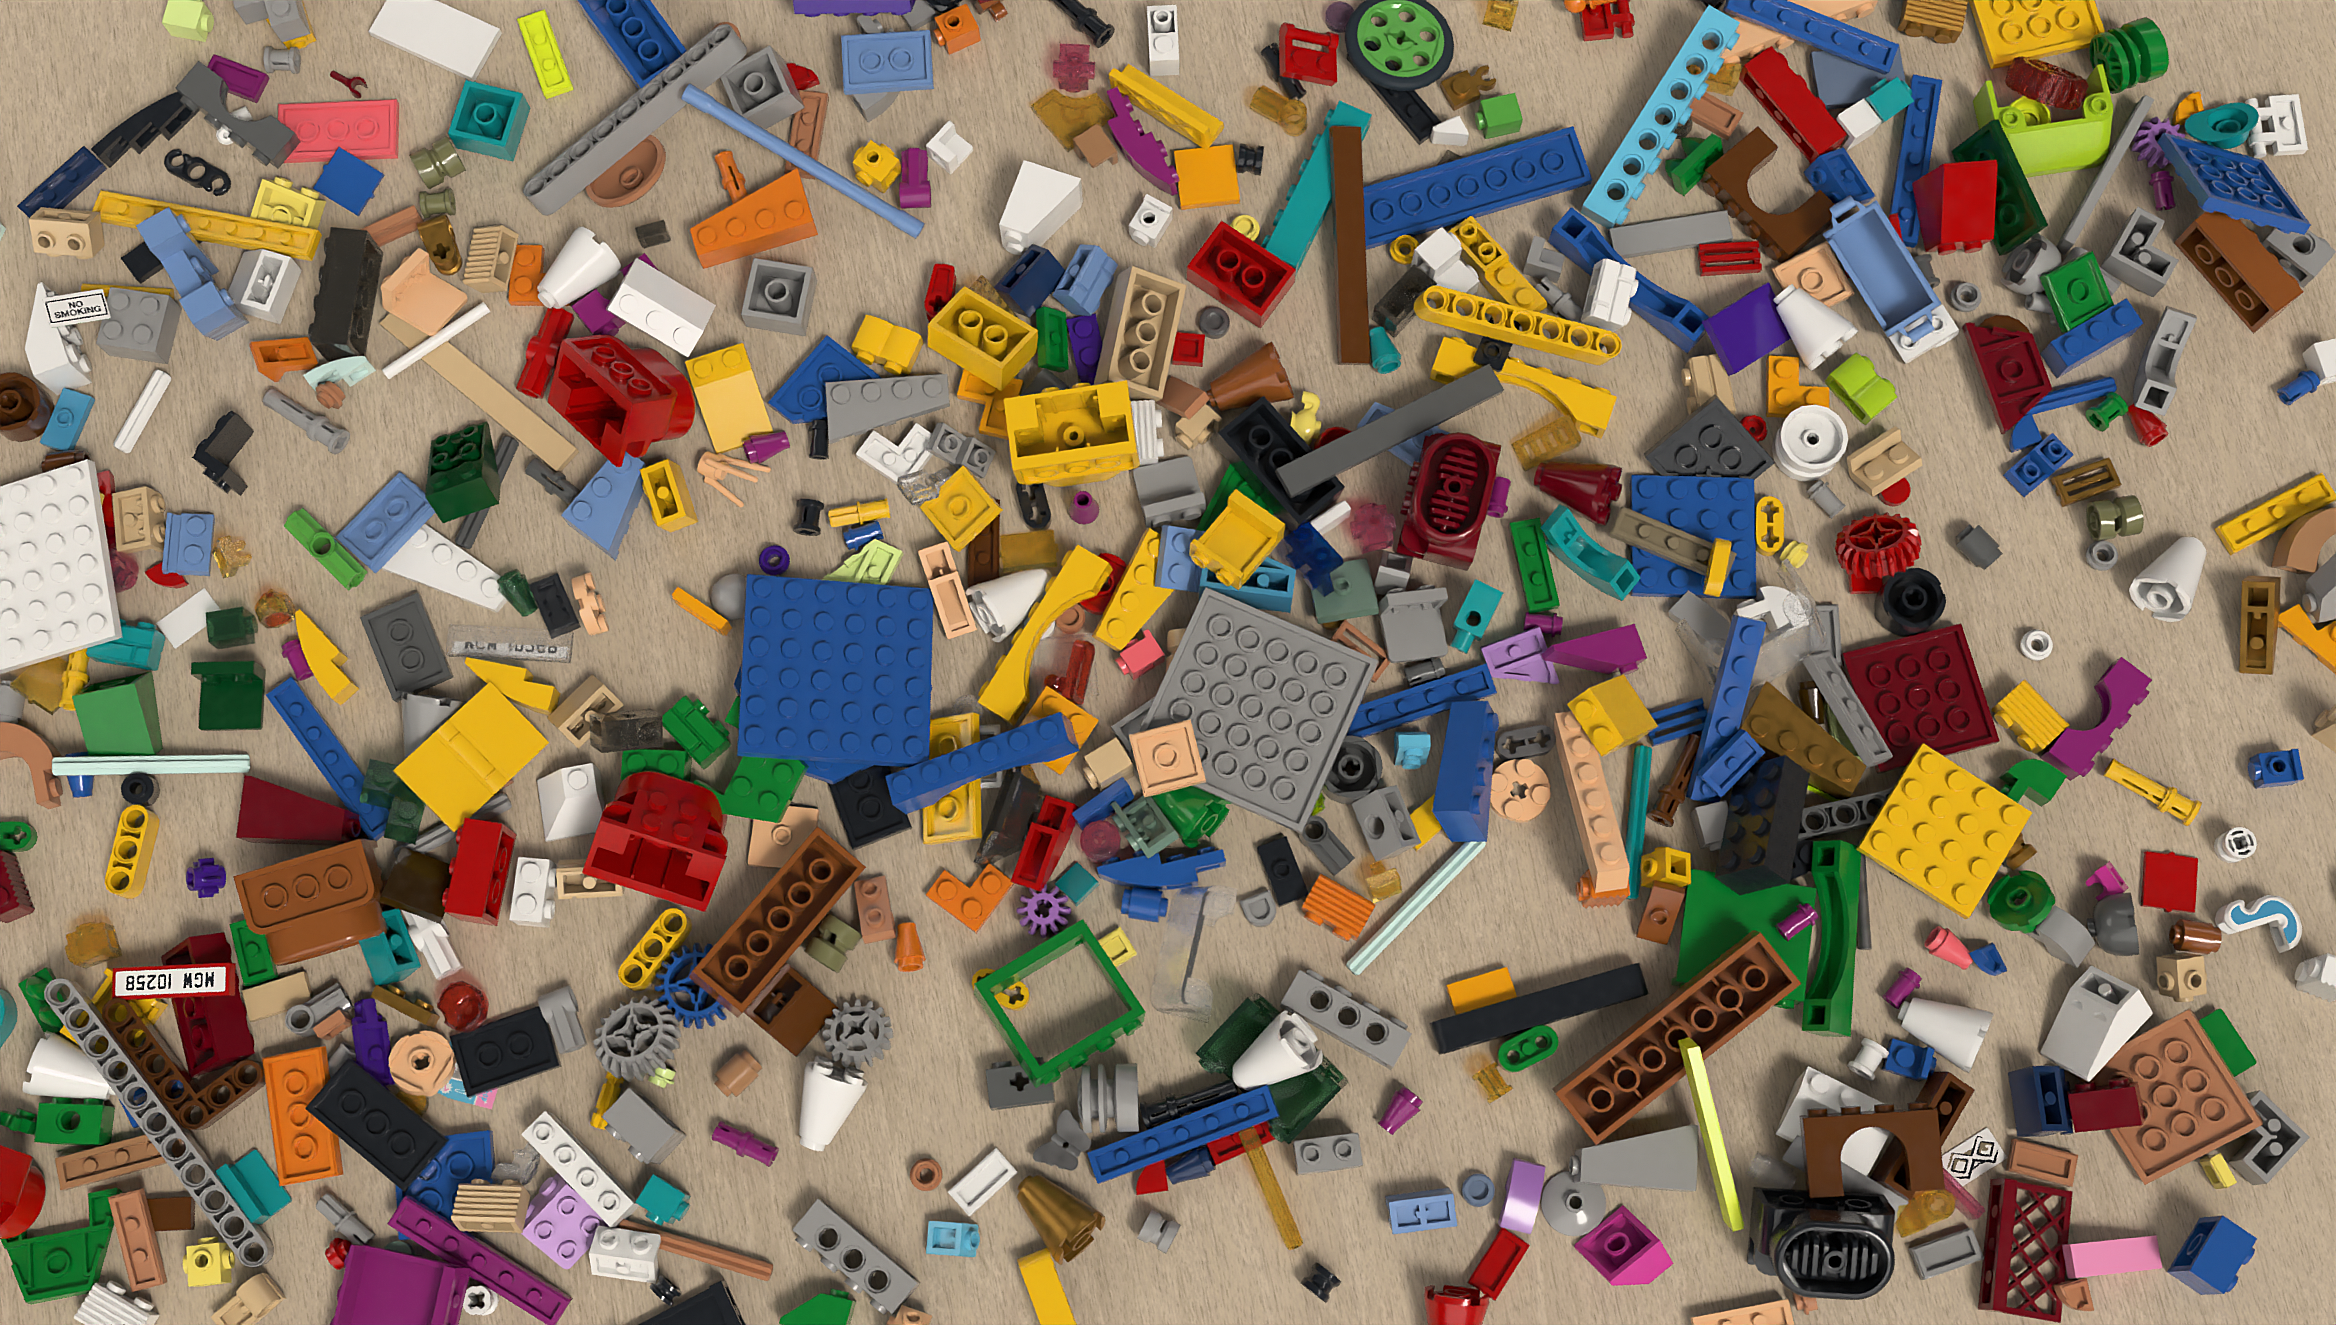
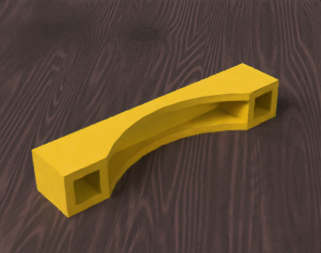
M1443 337L1429 379L1447 385L1482 368L1483 366L1473 362L1478 348L1467 345L1465 340L1458 337ZM1508 357L1501 372L1494 371L1500 383H1508L1526 388L1549 401L1566 418L1572 429L1600 439L1602 438L1617 399L1607 389L1601 387H1594L1593 389L1582 385V382L1576 378H1562L1553 375V372L1547 368L1527 366L1522 360L1515 357Z
M1078 544L1073 551L1069 550L1061 563L1063 568L1057 577L1053 576L1048 581L1045 587L1046 595L1040 603L1036 602L1028 614L1030 620L1024 629L1020 628L1015 633L1011 642L1013 647L1007 655L1003 654L995 666L997 672L991 681L987 680L978 693L980 697L978 703L983 708L1012 726L1016 724L1030 702V667L1042 636L1051 624L1066 610L1083 600L1097 596L1113 570L1107 561Z

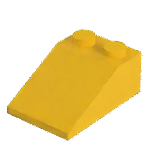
M743 343L685 361L716 454H722L743 447L742 441L747 440L748 436L774 433L749 355Z

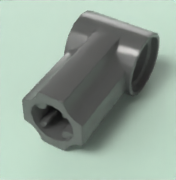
M1310 816L1307 825H1317L1321 829V837L1311 839L1306 835L1304 829L1303 834L1298 833V838L1302 844L1309 847L1330 873L1335 876L1353 861L1355 857L1328 828L1327 822L1322 817Z

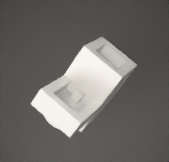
M1777 586L1760 588L1755 598L1757 602L1754 599L1744 601L1737 605L1738 609L1734 612V615L1757 620L1764 618L1773 640L1798 632L1809 623L1798 599L1788 590Z

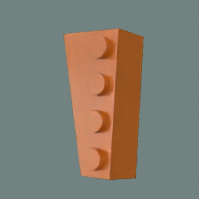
M797 168L690 228L696 253L703 269L818 235Z

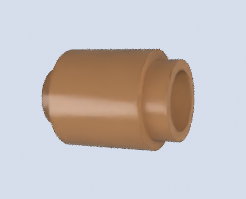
M744 1050L740 1055L736 1053L714 1074L718 1078L714 1084L726 1097L731 1093L738 1097L759 1076L757 1073L763 1067Z

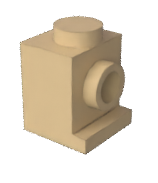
M1205 404L1191 419L1188 420L1182 417L1175 424V434L1177 435L1175 438L1187 450L1190 448L1194 449L1199 443L1204 445L1213 435V428L1217 432L1222 428V418Z

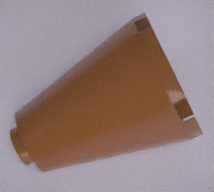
M1273 342L1263 345L1210 382L1211 389L1206 391L1212 407L1218 406L1221 411L1250 407L1262 396H1265L1270 403L1287 401L1294 398L1290 381Z

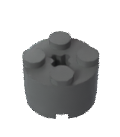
M1346 736L1322 789L1326 796L1338 803L1350 805L1375 791L1383 769L1379 752L1361 737ZM1346 765H1351L1352 770H1357L1354 776H1348V773L1344 771Z

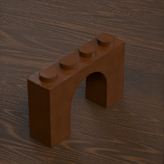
M1757 126L1705 170L1700 182L1706 193L1711 197H1716L1723 204V208L1727 210L1728 215L1731 218H1736L1744 226L1746 234L1750 238L1759 241L1764 247L1767 256L1782 264L1794 257L1833 224L1832 213L1829 208L1835 204L1819 190L1799 208L1787 214H1771L1757 207L1749 196L1748 180L1773 159L1778 149V146Z
M1928 1102L1907 1103V1109H1894V1104L1874 1105V1111L1862 1112L1861 1106L1840 1107L1841 1113L1828 1114L1827 1108L1807 1109L1808 1115L1799 1116L1807 1195L1810 1198L1844 1196L1841 1171V1152L1843 1146L1852 1134L1868 1127H1879L1889 1130L1900 1142L1903 1150L1908 1190L1911 1192L1945 1190L1937 1109L1928 1107Z

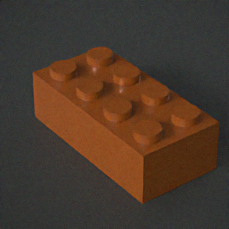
M2206 211L2195 219L2174 242L2253 334L2278 316L2304 292L2299 287L2298 281L2281 267L2277 257L2273 253L2268 252L2259 242L2256 233L2248 229L2240 219H2232L2225 213L2218 211L2210 213Z

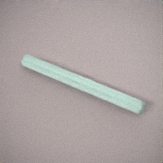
M248 754L54 757L52 760V773L55 776L131 775L134 773H247L250 770V757Z
M1465 842L1347 962V968L1356 976L1360 975L1485 847L1486 842Z

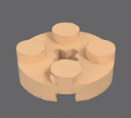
M588 572L573 577L571 581L575 600L578 599L581 608L579 612L588 634L592 636L609 631V626L603 613L606 612L601 594L596 595L593 591L596 590V584L592 573Z
M1513 759L1502 763L1494 770L1492 774L1490 806L1498 816L1510 821L1523 823L1535 819L1543 812L1551 796L1550 783L1547 775L1538 765L1529 759ZM1514 783L1526 787L1524 798L1521 799L1518 795H1511L1510 792L1514 789Z
M425 1030L419 1031L420 1034L407 1035L395 1044L389 1055V1067L394 1082L402 1091L411 1095L429 1097L435 1095L450 1081L455 1071L456 1057L448 1041L442 1035ZM425 1056L429 1057V1066L422 1070H417V1065L414 1063L415 1060H422Z

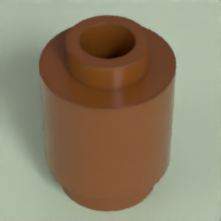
M2179 919L2175 925L2171 926L2169 931V941L2173 944L2176 951L2208 955L2211 952L2216 953L2221 945V930L2219 927H2214L2212 923Z

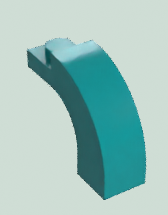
M1559 504L1540 527L1548 538L1545 543L1550 550L1570 570L1601 592L1623 601L1641 579L1628 559L1606 550L1587 535L1567 507Z

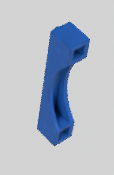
M1572 207L1552 228L1548 242L1591 277L1594 264L1602 259H1610L1620 264L1631 266L1611 247L1596 226ZM1637 271L1635 279L1638 280V288L1635 295L1630 297L1628 307L1688 354L1706 334L1702 321L1709 316L1690 301L1662 289Z
M1061 712L885 777L893 806L908 814L935 804L953 790L981 777L1018 766L1053 761L1080 750L1072 722Z

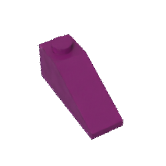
M1635 624L1554 644L1541 654L1545 661L1608 675L1620 672L1621 675L1631 674L1639 670L1638 665L1647 659Z

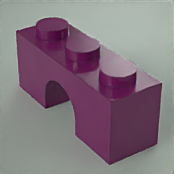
M645 253L638 257L641 261L658 270ZM633 262L620 270L623 277L626 276ZM594 289L571 306L592 336H615L619 328L626 324L625 321L606 311L611 300L602 297L597 289Z

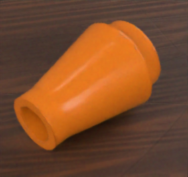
M910 922L899 924L897 926L898 933L894 963L898 965V970L902 972L920 970L923 968V961L926 958L916 930V924Z

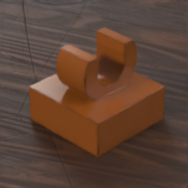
M977 0L974 4L980 15L989 10L995 22H998L1008 14L1001 3L1004 0H991L982 4Z

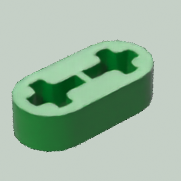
M19 821L0 822L1 851L24 852L34 847L38 838L34 827ZM21 831L27 833L26 838L21 839L20 842L9 839L10 835H19Z

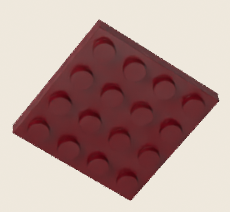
M1961 623L1841 654L1843 668L1849 684L1893 755L1886 762L1875 765L1877 774L1906 767L1922 743L1946 757L1997 744L2000 741Z

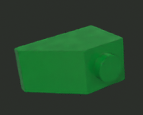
M831 1288L830 1294L820 1293L782 1316L779 1324L850 1325L856 1301L849 1299V1292Z

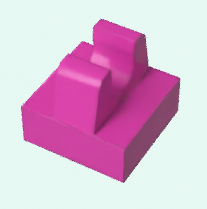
M2110 861L2099 867L2086 881L2088 887L2093 883H2100L2103 886V892L2095 897L2098 901L2108 895L2123 893L2129 888Z

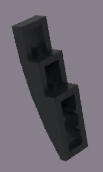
M175 92L140 110L115 127L93 146L91 150L104 164L111 168L130 148L140 155L160 134L169 141L200 110L197 109L195 112H192L179 101L182 98L179 92Z

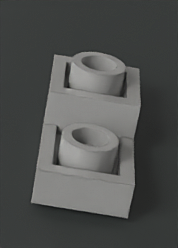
M945 423L936 424L925 449L959 469L964 465L973 475L979 478H985L996 453L995 450L976 438L966 437Z
M1688 590L1668 611L1669 618L1692 632L1695 641L1719 656L1724 651L1731 624L1710 605Z

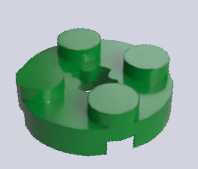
M2024 870L2019 871L2021 875H2015L2011 878L2009 875H2006L1999 879L1991 888L1987 902L1990 905L1989 912L1992 918L2000 927L2026 934L2033 932L2037 925L2048 916L2056 902V898L2050 886L2040 874ZM2027 896L2024 903L2020 905L2015 904L2016 899L2022 900Z

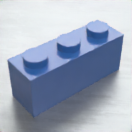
M2126 298L2051 341L2040 355L2055 377L2059 378L2132 336L2142 326L2143 321Z

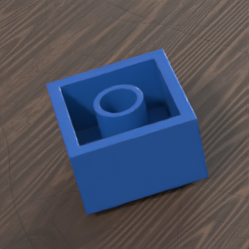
M2223 1215L2199 1218L2167 1273L2200 1295L2228 1293L2238 1281L2236 1273L2241 1265L2247 1264L2254 1255L2255 1249L2253 1245L2257 1238Z

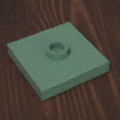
M1367 558L1306 568L1318 624L1379 614L1378 602Z

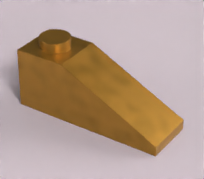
M2247 576L2242 580L2239 673L2273 674L2280 612L2281 577Z

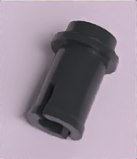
M813 420L812 426L808 427V430L811 432L809 458L816 460L829 459L828 421Z

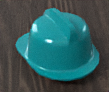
M2242 102L2229 103L2191 115L2186 120L2184 127L2186 132L2195 139L2206 141L2207 144L2221 149H2232L2246 141L2249 131L2258 123L2259 114L2249 104Z

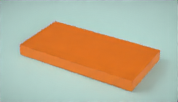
M326 1046L262 1058L279 1186L344 1175L338 1136L305 1109L330 1080Z

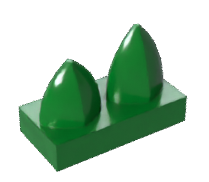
M1713 133L1706 139L1697 137L1681 138V145L1687 157L1685 159L1674 158L1665 160V170L1673 180L1675 191L1685 196L1702 179L1705 170L1724 155L1721 138Z
M45 967L20 982L18 986L44 1034L48 1031L60 1035L59 1031L64 1024L44 997L46 986L56 977L50 968ZM62 988L57 992V998L61 1003L67 1000Z

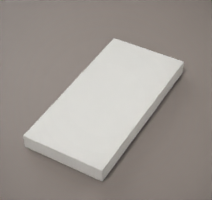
M386 0L368 31L374 38L472 82H475L502 34L499 28L437 0Z

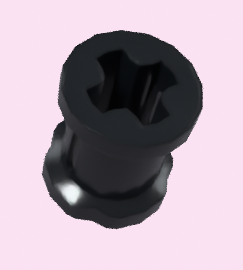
M813 499L797 500L796 506L799 508L797 524L793 526V531L805 536L820 535L821 528L818 526L820 511L824 509V503Z

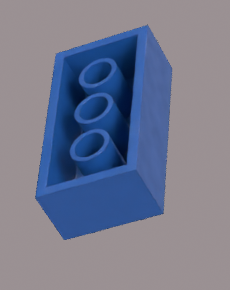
M577 0L584 16L638 91L687 51L651 0Z

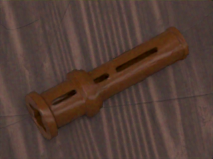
M1695 734L1688 736V740L1667 784L1659 787L1657 801L1653 809H1649L1646 814L1655 823L1665 827L1673 826V817L1679 804H1683L1685 801L1684 790L1691 778L1701 740L1700 736Z

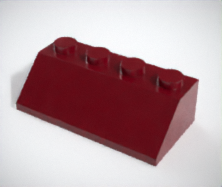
M225 932L198 935L186 938L162 955L161 960L163 966L232 963V950L226 940ZM236 973L235 996L171 998L191 1078L237 1064L255 1054L254 1038L249 1032L246 1020L247 1010L241 1000L239 978Z

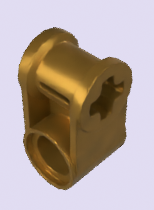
M444 214L418 223L417 228L421 239L438 272L446 276L456 274L462 267V258L447 215Z

